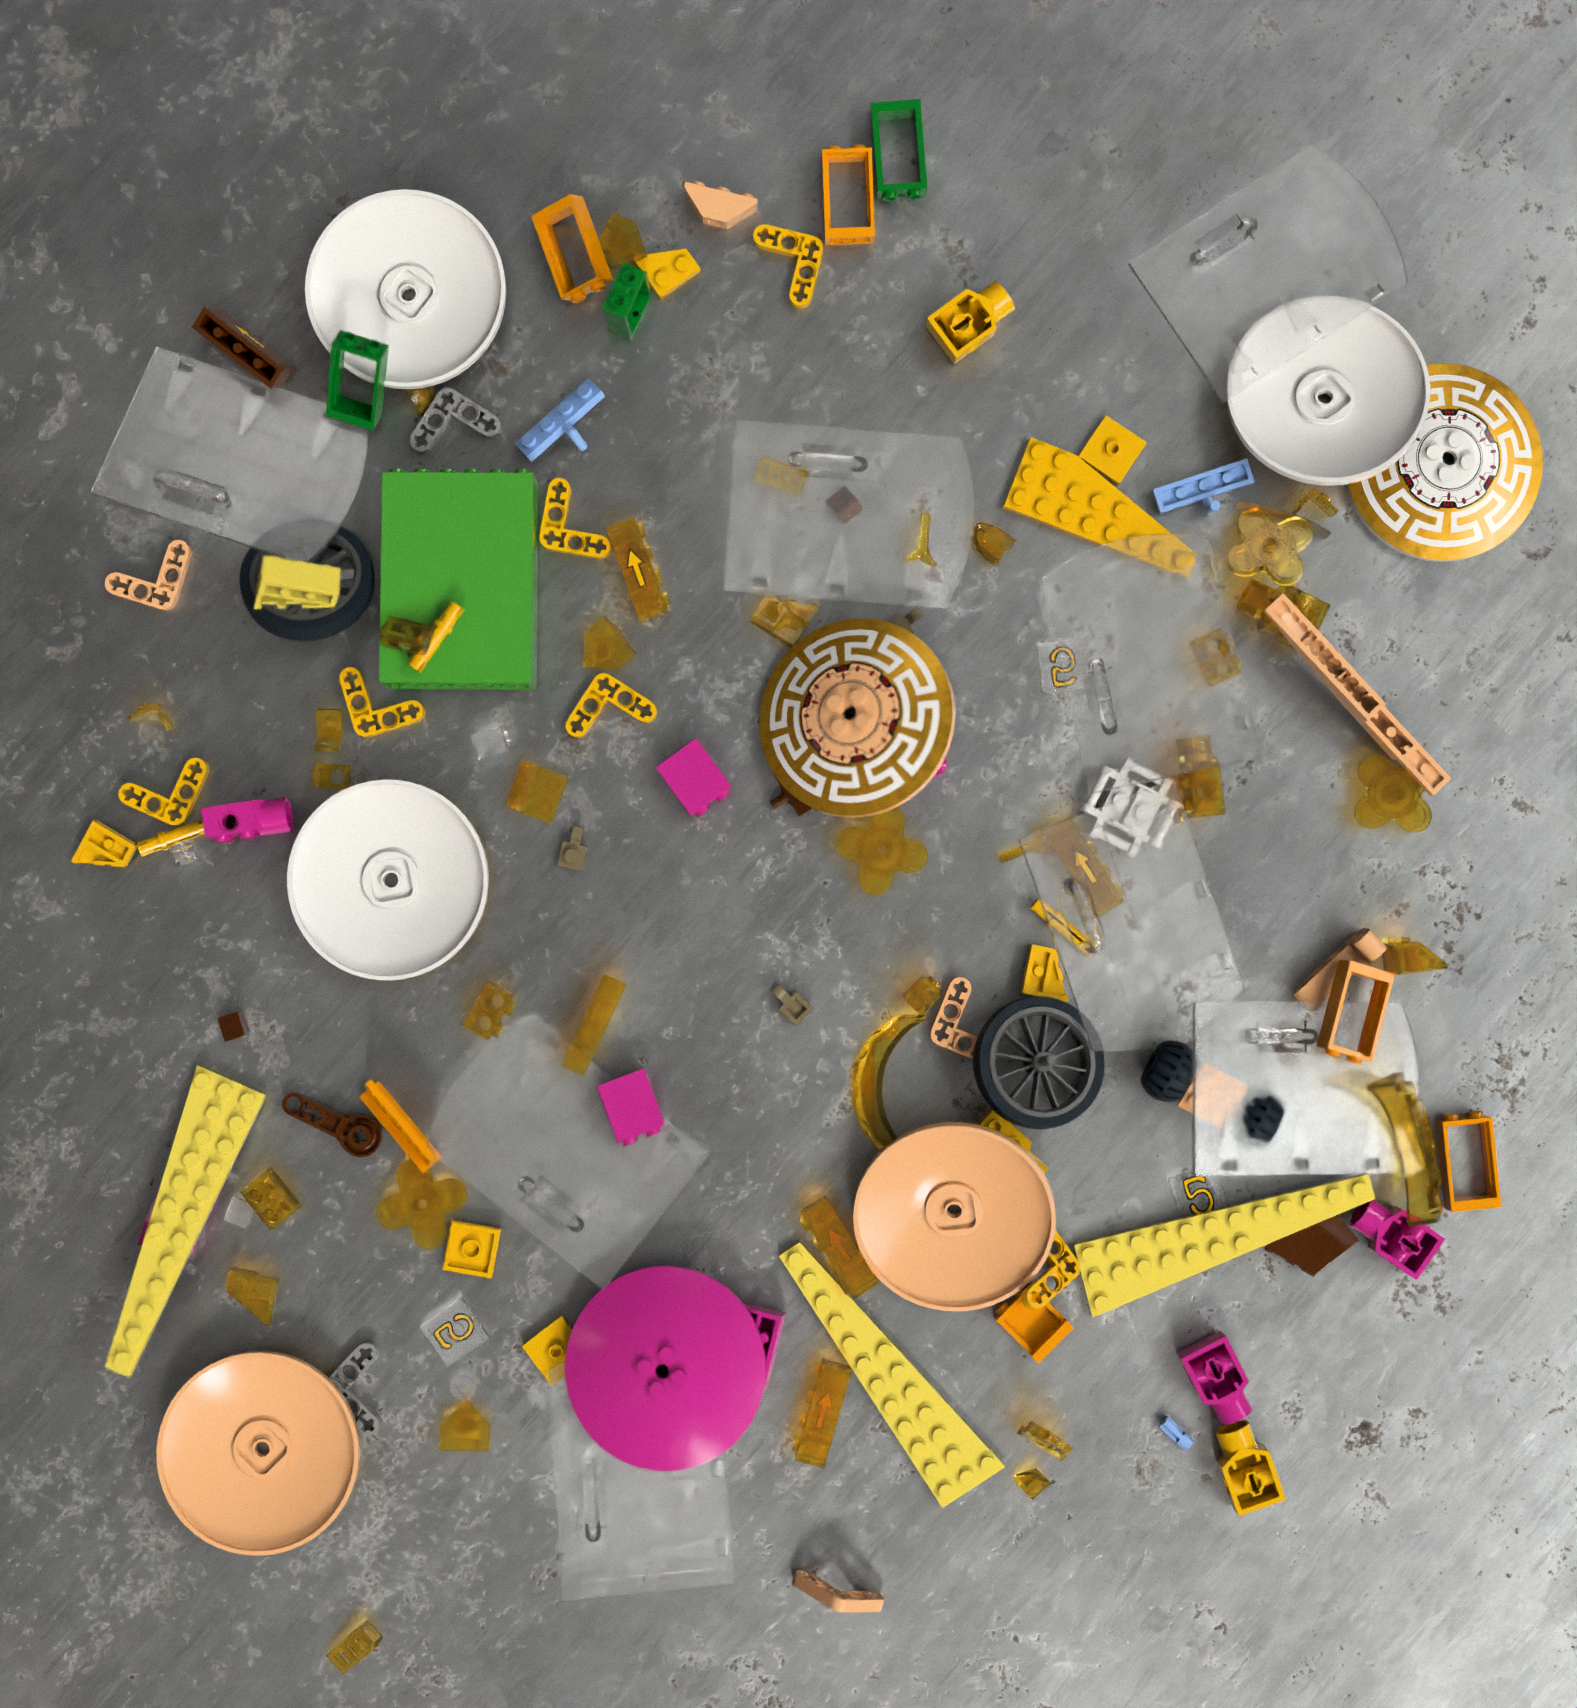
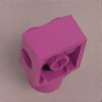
M287 797L269 800H250L201 808L205 838L214 839V843L234 842L237 836H239V839L259 838L260 835L266 836L292 832L294 827L292 808ZM234 818H236L237 824L235 827H233Z
M1376 1200L1359 1205L1352 1214L1349 1223L1350 1226L1369 1238L1368 1248L1415 1280H1418L1445 1240L1444 1237L1405 1210L1397 1206L1387 1209Z
M1221 1330L1176 1353L1198 1398L1203 1404L1212 1405L1222 1425L1237 1422L1252 1412L1253 1408L1243 1390L1249 1380L1226 1335Z

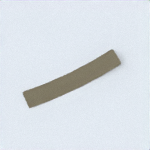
M1239 501L1235 506L1238 509L1257 511L1282 518L1302 526L1324 539H1327L1332 533L1308 519L1285 510Z

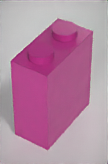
M697 738L656 767L691 816L696 814L700 817L711 809L708 806L711 802L717 800L719 803L730 795L728 790L732 786Z
M645 1069L596 1087L617 1144L623 1142V1145L627 1146L638 1141L636 1136L646 1133L647 1137L653 1136L661 1132L660 1127L665 1126Z

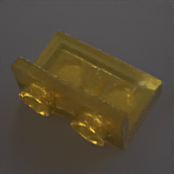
M272 1167L241 1190V1194L247 1203L251 1205L269 1230L276 1228L302 1207Z

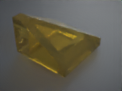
M1037 1468L1016 1474L1013 1477L1018 1486L1032 1500L1051 1484Z

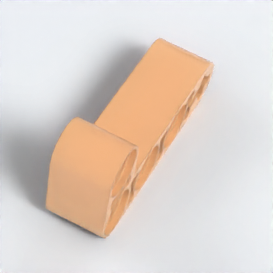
M1369 928L1360 929L1293 991V996L1309 1013L1314 1011L1330 996L1339 960H1351L1361 964L1373 962L1385 952L1387 947Z

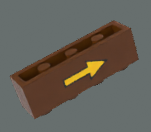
M217 305L204 307L192 326L194 330L271 389L283 386L295 368L294 364Z

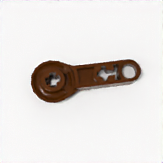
M298 1092L286 1095L282 1101V1108L285 1113L335 1137L345 1151L352 1156L367 1157L373 1154L381 1144V1128L371 1117L344 1115ZM292 1097H297L301 1102V1106L297 1111L289 1108L288 1102ZM306 1107L311 1111L319 1108V1114L322 1115V1119L319 1118L314 1121L313 1114L305 1112L303 1116L302 1113ZM364 1130L366 1132L364 1136L367 1135V1139L359 1143L356 1140L358 1137H355V1134Z

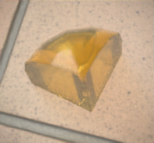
M434 387L406 389L421 417L424 416L435 398Z
M977 523L973 532V541L977 551L995 566L1002 560L1006 551H1009L1016 542L1006 532L989 523Z

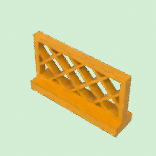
M369 1080L365 1084L366 1091L359 1096V1099L421 1173L424 1174L442 1159L441 1154L379 1081L374 1083L372 1080Z

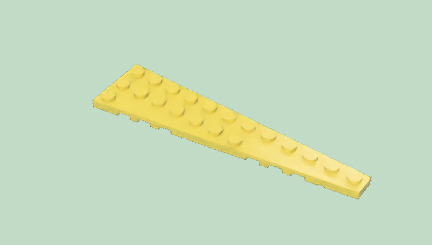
M198 1065L193 1076L105 1365L106 1368L127 1377H131L266 1098V1095Z
M1369 1174L1352 1176L1074 1243L1092 1317L1101 1315L1374 1200L1375 1196Z
M800 1241L779 1254L785 1267L942 1508L1005 1467L1002 1461L973 1432L969 1425L961 1419L956 1411L940 1396L936 1389L929 1384L925 1377L882 1330L874 1324L871 1318L842 1289Z

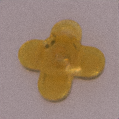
M1251 508L1244 511L1238 520V532L1244 541L1233 546L1228 554V567L1231 572L1241 577H1249L1258 572L1267 573L1272 581L1282 586H1290L1297 583L1301 579L1304 569L1303 561L1297 552L1307 548L1312 542L1313 527L1311 523L1301 517H1291L1280 523H1275L1265 510Z
M1373 754L1365 757L1358 766V776L1368 791L1356 804L1354 813L1357 822L1364 828L1377 829L1384 826L1391 819H1394L1400 828L1407 832L1414 833L1426 829L1431 822L1432 812L1429 805L1421 797L1425 790L1402 765L1396 768L1386 756ZM1395 788H1396L1397 791H1398V797H1397V798L1394 797L1393 794H1392V792H1393V790H1394Z
M898 807L873 815L869 829L849 827L844 829L837 838V849L840 855L847 860L861 863L859 883L861 888L870 895H881L887 892L892 885L895 871L915 873L920 871L927 863L928 853L925 846L917 840L903 836L905 816ZM880 845L886 846V854L881 855L878 853Z
M411 1159L406 1160L397 1170L399 1193L388 1196L380 1201L376 1209V1218L382 1227L389 1230H397L409 1226L413 1239L419 1247L427 1250L436 1249L445 1242L447 1237L444 1216L460 1210L465 1205L468 1197L467 1189L461 1181L453 1178L434 1182L430 1169L422 1174ZM421 1199L427 1202V1206L424 1209L418 1207V1202Z

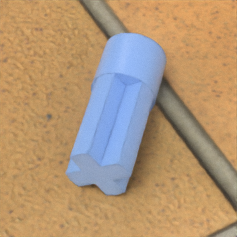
M1169 1416L1161 1420L1158 1427L1183 1451L1188 1450L1192 1446L1194 1440Z

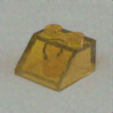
M1410 937L1388 938V943H1383L1387 947L1382 954L1384 971L1399 975L1448 969L1446 962L1419 941H1410Z

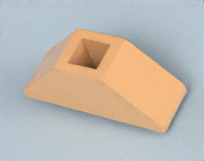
M699 181L685 182L684 184L685 195L703 224L729 229L757 211L758 199L754 198L752 194L745 192L740 194L730 193V190L724 187L709 188L706 187V184Z

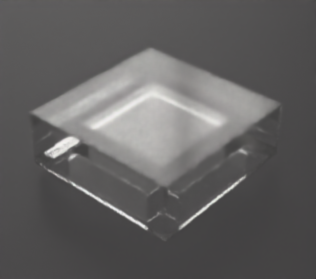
M233 1196L223 1221L248 1229L257 1204Z

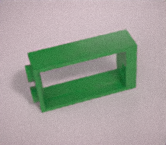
M920 99L871 103L870 118L877 199L895 201L898 199L897 197H907L911 200L921 198L927 192V175ZM914 118L919 182L884 185L878 120Z
M623 262L602 306V310L609 331L631 341L652 298L647 272L626 262ZM633 312H638V316L634 317Z
M339 331L331 345L326 416L374 431L382 417L389 345L355 335L351 332ZM345 352L377 361L372 405L341 396Z

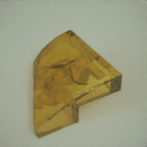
M766 596L753 613L751 623L792 648L814 618L820 605L812 603V606L797 604V600L788 599L782 601L777 597Z
M238 1267L229 1269L226 1286L227 1293L263 1323L271 1325L280 1279L259 1275L258 1272Z
M1032 1420L1027 1428L1022 1425L1017 1434L1058 1461L1065 1459L1073 1449L1070 1444L1049 1430H1045Z

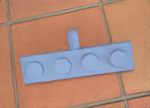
M587 378L514 444L531 462L564 433L571 438L580 451L586 450L588 447L587 443L572 425L601 401L605 395Z
M1246 458L1153 489L1151 492L1159 514L1202 500L1206 513L1212 515L1220 508V503L1213 501V496L1253 484L1255 481Z

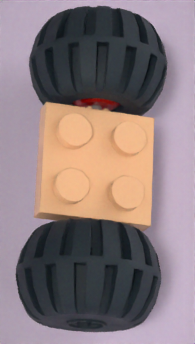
M1166 1040L1156 1047L1141 1076V1084L1152 1098L1163 1102H1175L1179 1099V1107L1221 1130L1227 1123V1132L1232 1140L1241 1147L1261 1149L1272 1140L1284 1116V1105L1272 1091L1255 1087L1248 1089L1246 1084L1204 1061L1197 1070V1056L1184 1043Z

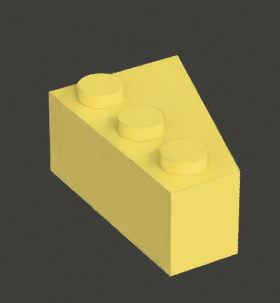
M263 555L256 581L254 609H262V604H277L278 608H286V604H302V608L335 607L339 596L341 568Z

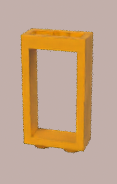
M854 145L851 148L841 149L840 146H829L827 149H822L825 245L874 244L872 148H866L865 145ZM865 162L867 227L831 228L828 163Z
M569 194L531 216L561 300L572 301V303L581 302L586 299L587 294L599 292L606 288V284L613 281L582 196ZM573 213L596 277L576 288L553 228V224Z
M1339 960L1316 1047L1325 1049L1324 1054L1339 1058L1340 1054L1347 1056L1346 1061L1362 1064V1060L1372 1062L1395 974L1351 960ZM1351 974L1375 981L1357 1051L1333 1044Z
M1483 1111L1468 1112L1467 1117H1459L1458 1114H1444L1443 1119H1436L1444 1208L1451 1212L1502 1207L1492 1117L1484 1115ZM1479 1124L1487 1195L1454 1198L1447 1127Z

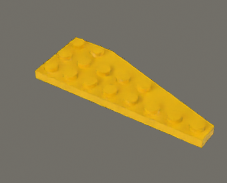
M1032 437L1030 438L1003 508L1186 580L1189 578L1197 554L1079 456Z

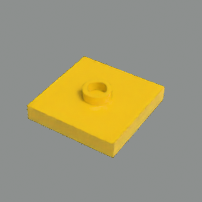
M1106 415L1079 454V457L1089 466L1119 485L1147 442Z
M452 1219L442 1270L492 1279L502 1228Z
M563 1315L522 1345L551 1386L565 1376L566 1350L573 1329Z

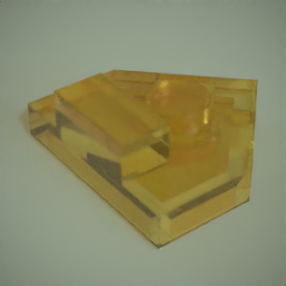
M613 212L599 240L608 266L617 269L622 266L623 262L631 264L647 258L648 256L636 223Z
M606 616L601 617L585 632L583 667L619 670L637 654L630 646L632 643L617 625H613Z
M466 1400L440 1425L439 1451L490 1452L491 1425Z

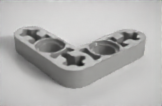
M444 388L438 392L411 434L410 444L417 453L426 454L430 452L452 417L489 439L495 438L501 433L502 425L499 419L489 411L454 389ZM452 395L454 403H448L445 406L444 410L448 412L445 416L436 407L439 406L442 409L445 404L443 397ZM467 407H473L476 410V415L471 420L463 418L462 415L463 410ZM482 413L485 414L482 416V419L487 423L495 421L494 426L496 429L494 431L490 429L486 432L487 428L480 422L478 426H475L480 420ZM434 414L440 415L442 418V422L438 427H431L428 423L429 418ZM425 426L430 432L435 434L431 436L428 433L425 438L427 445L418 447L416 439L418 437L422 439L425 436L426 432L423 430Z
M373 1341L362 1342L329 1376V1379L337 1385L341 1393L344 1394L345 1392L347 1394L345 1396L346 1400L356 1402L358 1408L353 1413L354 1418L363 1409L365 1413L362 1417L367 1421L370 1419L374 1420L372 1424L374 1429L372 1427L366 1429L364 1427L365 1420L361 1417L358 1421L355 1419L358 1432L363 1436L374 1435L381 1426V1419L350 1387L379 1356V1348ZM362 1348L365 1350L371 1348L372 1358L368 1356L360 1364L357 1359L364 1352ZM353 1365L357 1371L356 1376L353 1378L346 1377L343 1372L344 1366Z

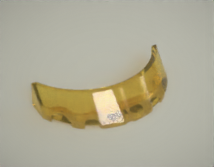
M899 1014L891 1018L867 1039L856 1059L851 1080L853 1086L851 1096L854 1111L862 1130L880 1151L898 1138L887 1119L883 1105L882 1083L886 1064L897 1043L913 1027L925 1021L926 1014Z
M1397 1072L1366 1085V1088L1382 1105L1396 1139L1405 1180L1408 1226L1437 1223L1443 1210V1204L1439 1198L1442 1178L1436 1161L1438 1151L1433 1130L1422 1099H1417L1415 1085L1412 1081L1406 1082L1404 1073Z

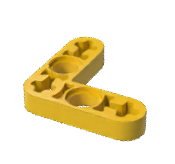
M767 224L759 225L753 232V241L758 248L798 258L790 288L789 300L792 306L797 309L806 308L812 299L823 255L822 241L812 235ZM768 232V237L775 239V234H779L777 246H773L774 240L766 239L765 242H761V238L758 235ZM792 237L795 240V246L791 249L784 248L781 245L782 239ZM811 243H814L819 251L813 252L812 261L807 260L809 249L806 247H810ZM808 266L814 273L811 278L804 279L799 274L800 269ZM803 284L805 285L804 296L807 299L803 298L801 302H798L797 297L793 295L799 294L800 285Z
M563 478L553 479L548 486L539 535L542 546L550 551L595 559L606 558L611 552V545L606 537L565 529L571 487ZM559 484H562L563 488L566 489V493L562 492L560 495V501H565L564 505L557 502L550 503L551 499L556 501L557 493L553 489L558 488ZM552 508L562 510V517L557 521H553L548 517V513ZM550 532H554L556 538L562 539V534H566L564 548L560 547L561 542L553 541L552 545H548V541L544 539L545 536H549ZM573 536H578L582 539V546L577 550L571 549L568 545L569 539ZM586 538H591L589 543L598 545L599 541H603L606 550H601V553L598 554L595 548L588 547L589 552H584L587 546Z
M347 667L340 673L339 680L354 730L358 735L362 737L376 736L418 723L424 718L425 708L420 702L415 700H409L374 711L363 674L353 667ZM351 672L353 675L358 676V679L354 680L355 687L358 689L361 687L362 691L348 693V690H353L352 684L345 680L349 678L348 673ZM358 695L363 696L365 699V706L361 709H355L352 705L353 698ZM411 705L419 708L420 712L416 713V718L406 715L403 716L405 722H402L398 711L399 708H401L403 713L410 711ZM387 712H393L396 715V722L391 726H387L383 722V716ZM377 715L381 729L378 730L377 725L370 726L367 733L365 730L360 729V726L363 725V720L369 723L375 722L374 716Z
M601 673L593 679L567 719L566 730L575 738L585 736L607 701L643 723L652 722L656 718L657 708L650 700L609 674ZM609 679L608 684L614 689L616 684L621 686L615 691L613 699L609 697L612 694L609 690H599V680ZM623 691L630 692L632 695V700L628 705H622L618 701V696ZM637 698L641 699L638 704L642 707L651 706L650 711L652 715L650 717L646 715L642 718V712L637 708L634 709V712L629 710L635 705ZM587 699H595L597 701L598 707L594 712L589 713L585 711L584 703ZM580 710L585 716L591 717L588 722L584 718L581 723L583 730H577L574 733L572 732L573 726H571V723L580 720L581 716L577 715Z
M200 758L189 759L184 765L170 799L134 783H125L121 786L118 792L119 799L124 804L168 824L183 825L187 822L210 770L209 765ZM200 763L199 767L203 769L202 773H196L193 779L198 780L197 785L194 782L186 781V777H193L194 770L191 769L192 765ZM184 785H190L193 789V794L188 799H184L180 794V790ZM134 788L135 794L143 796L142 801L135 798L128 800L129 796L126 794V791ZM152 797H156L160 801V807L156 811L149 810L147 805ZM176 799L180 802L188 803L187 807L181 805L179 813L182 814L181 819L176 818L174 821L171 811H177L180 805L175 803Z
M1056 1229L1053 1242L1056 1243L1058 1250L1055 1255L1051 1252L1048 1254L1046 1261L1050 1267L1022 1292L1021 1301L1029 1310L1044 1307L1080 1273L1078 1260ZM1069 1263V1272L1066 1273L1064 1269L1067 1267L1066 1264ZM1048 1276L1053 1277L1056 1285L1053 1290L1049 1289L1046 1285ZM1042 1291L1043 1294L1036 1297V1302H1032V1294Z

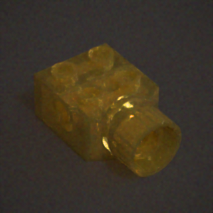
M1252 578L1243 591L1236 610L1256 619L1259 632L1295 649L1264 612L1282 593L1319 630L1331 606L1330 604L1288 583L1274 589Z
M1211 735L1177 739L1176 746L1179 769L1181 771V775H1178V786L1180 790H1183L1184 800H1181L1182 814H1186L1187 819L1225 814L1220 766L1213 753ZM1198 786L1203 789L1204 794L1202 798L1197 794Z

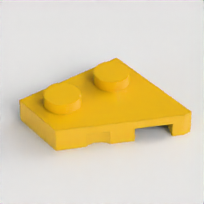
M687 249L646 254L633 258L636 266L647 272L649 284L660 299L701 271Z
M93 820L71 862L126 867L138 845L100 821Z
M1029 944L1020 993L1050 997L1068 1002V995L1065 994L1062 982L1064 980L1062 971L1058 966L1059 959L1056 949Z

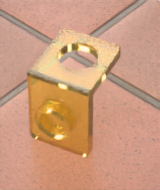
M1313 489L1291 513H1298L1309 499L1329 517L1337 514L1338 510L1331 504L1332 500L1326 494H1319Z
M144 704L137 708L138 712L127 716L128 721L137 722L154 713H158L164 729L168 732L175 731L162 704Z
M319 708L316 710L318 738L314 745V751L338 752L344 740L341 709ZM325 743H334V745H331V746H324V745H322V744H325Z
M316 762V767L312 771V781L315 782V787L341 790L350 787V765ZM334 770L343 771L345 778L342 783L335 784L332 782L331 773Z

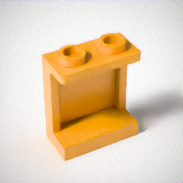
M1028 1283L1014 1294L1007 1303L1004 1301L996 1308L994 1319L1039 1364L1074 1327L1050 1302L1040 1309H1027L1021 1301V1295L1030 1285ZM1038 1292L1032 1294L1033 1298L1031 1299V1301L1036 1302V1297L1041 1293Z

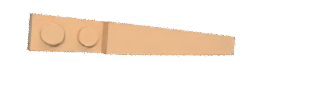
M1284 593L1264 610L1285 638L1350 714L1390 758L1397 760L1430 796H1434L1451 779L1386 709V703Z

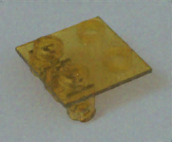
M522 760L505 807L552 824L569 777Z

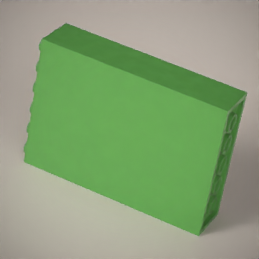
M393 468L389 469V472H382L379 683L387 689L537 690L539 483L534 473H530V470L516 469L515 473H505L503 469H490V473H482L478 469H465V472H455L453 469H440L439 472H430L428 469L419 468L415 469L414 472H405L404 469ZM452 601L464 609V612L451 628L453 630L451 634H447L422 672H419L408 664V661H410L417 650L409 651L397 647L390 639V627L396 621H403L424 626L431 630L435 625L433 623L435 619H439L449 602Z

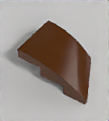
M1336 1215L1269 1243L1264 1249L1269 1253L1273 1252L1286 1259L1287 1263L1300 1267L1302 1271L1314 1277L1330 1266L1340 1255L1355 1246L1359 1240L1340 1216Z

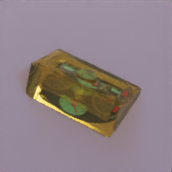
M391 616L378 634L384 647L425 656L428 652L435 627Z

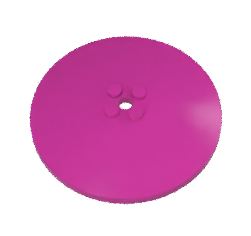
M671 1265L651 1266L618 1277L602 1288L587 1303L574 1324L569 1337L565 1358V1380L571 1405L578 1420L591 1438L604 1450L623 1462L639 1468L655 1471H678L702 1465L718 1457L744 1434L752 1422L763 1396L766 1383V1354L759 1328L752 1314L741 1299L717 1279L694 1269ZM659 1364H665L669 1367L670 1374L668 1377L662 1378L657 1375L656 1367Z

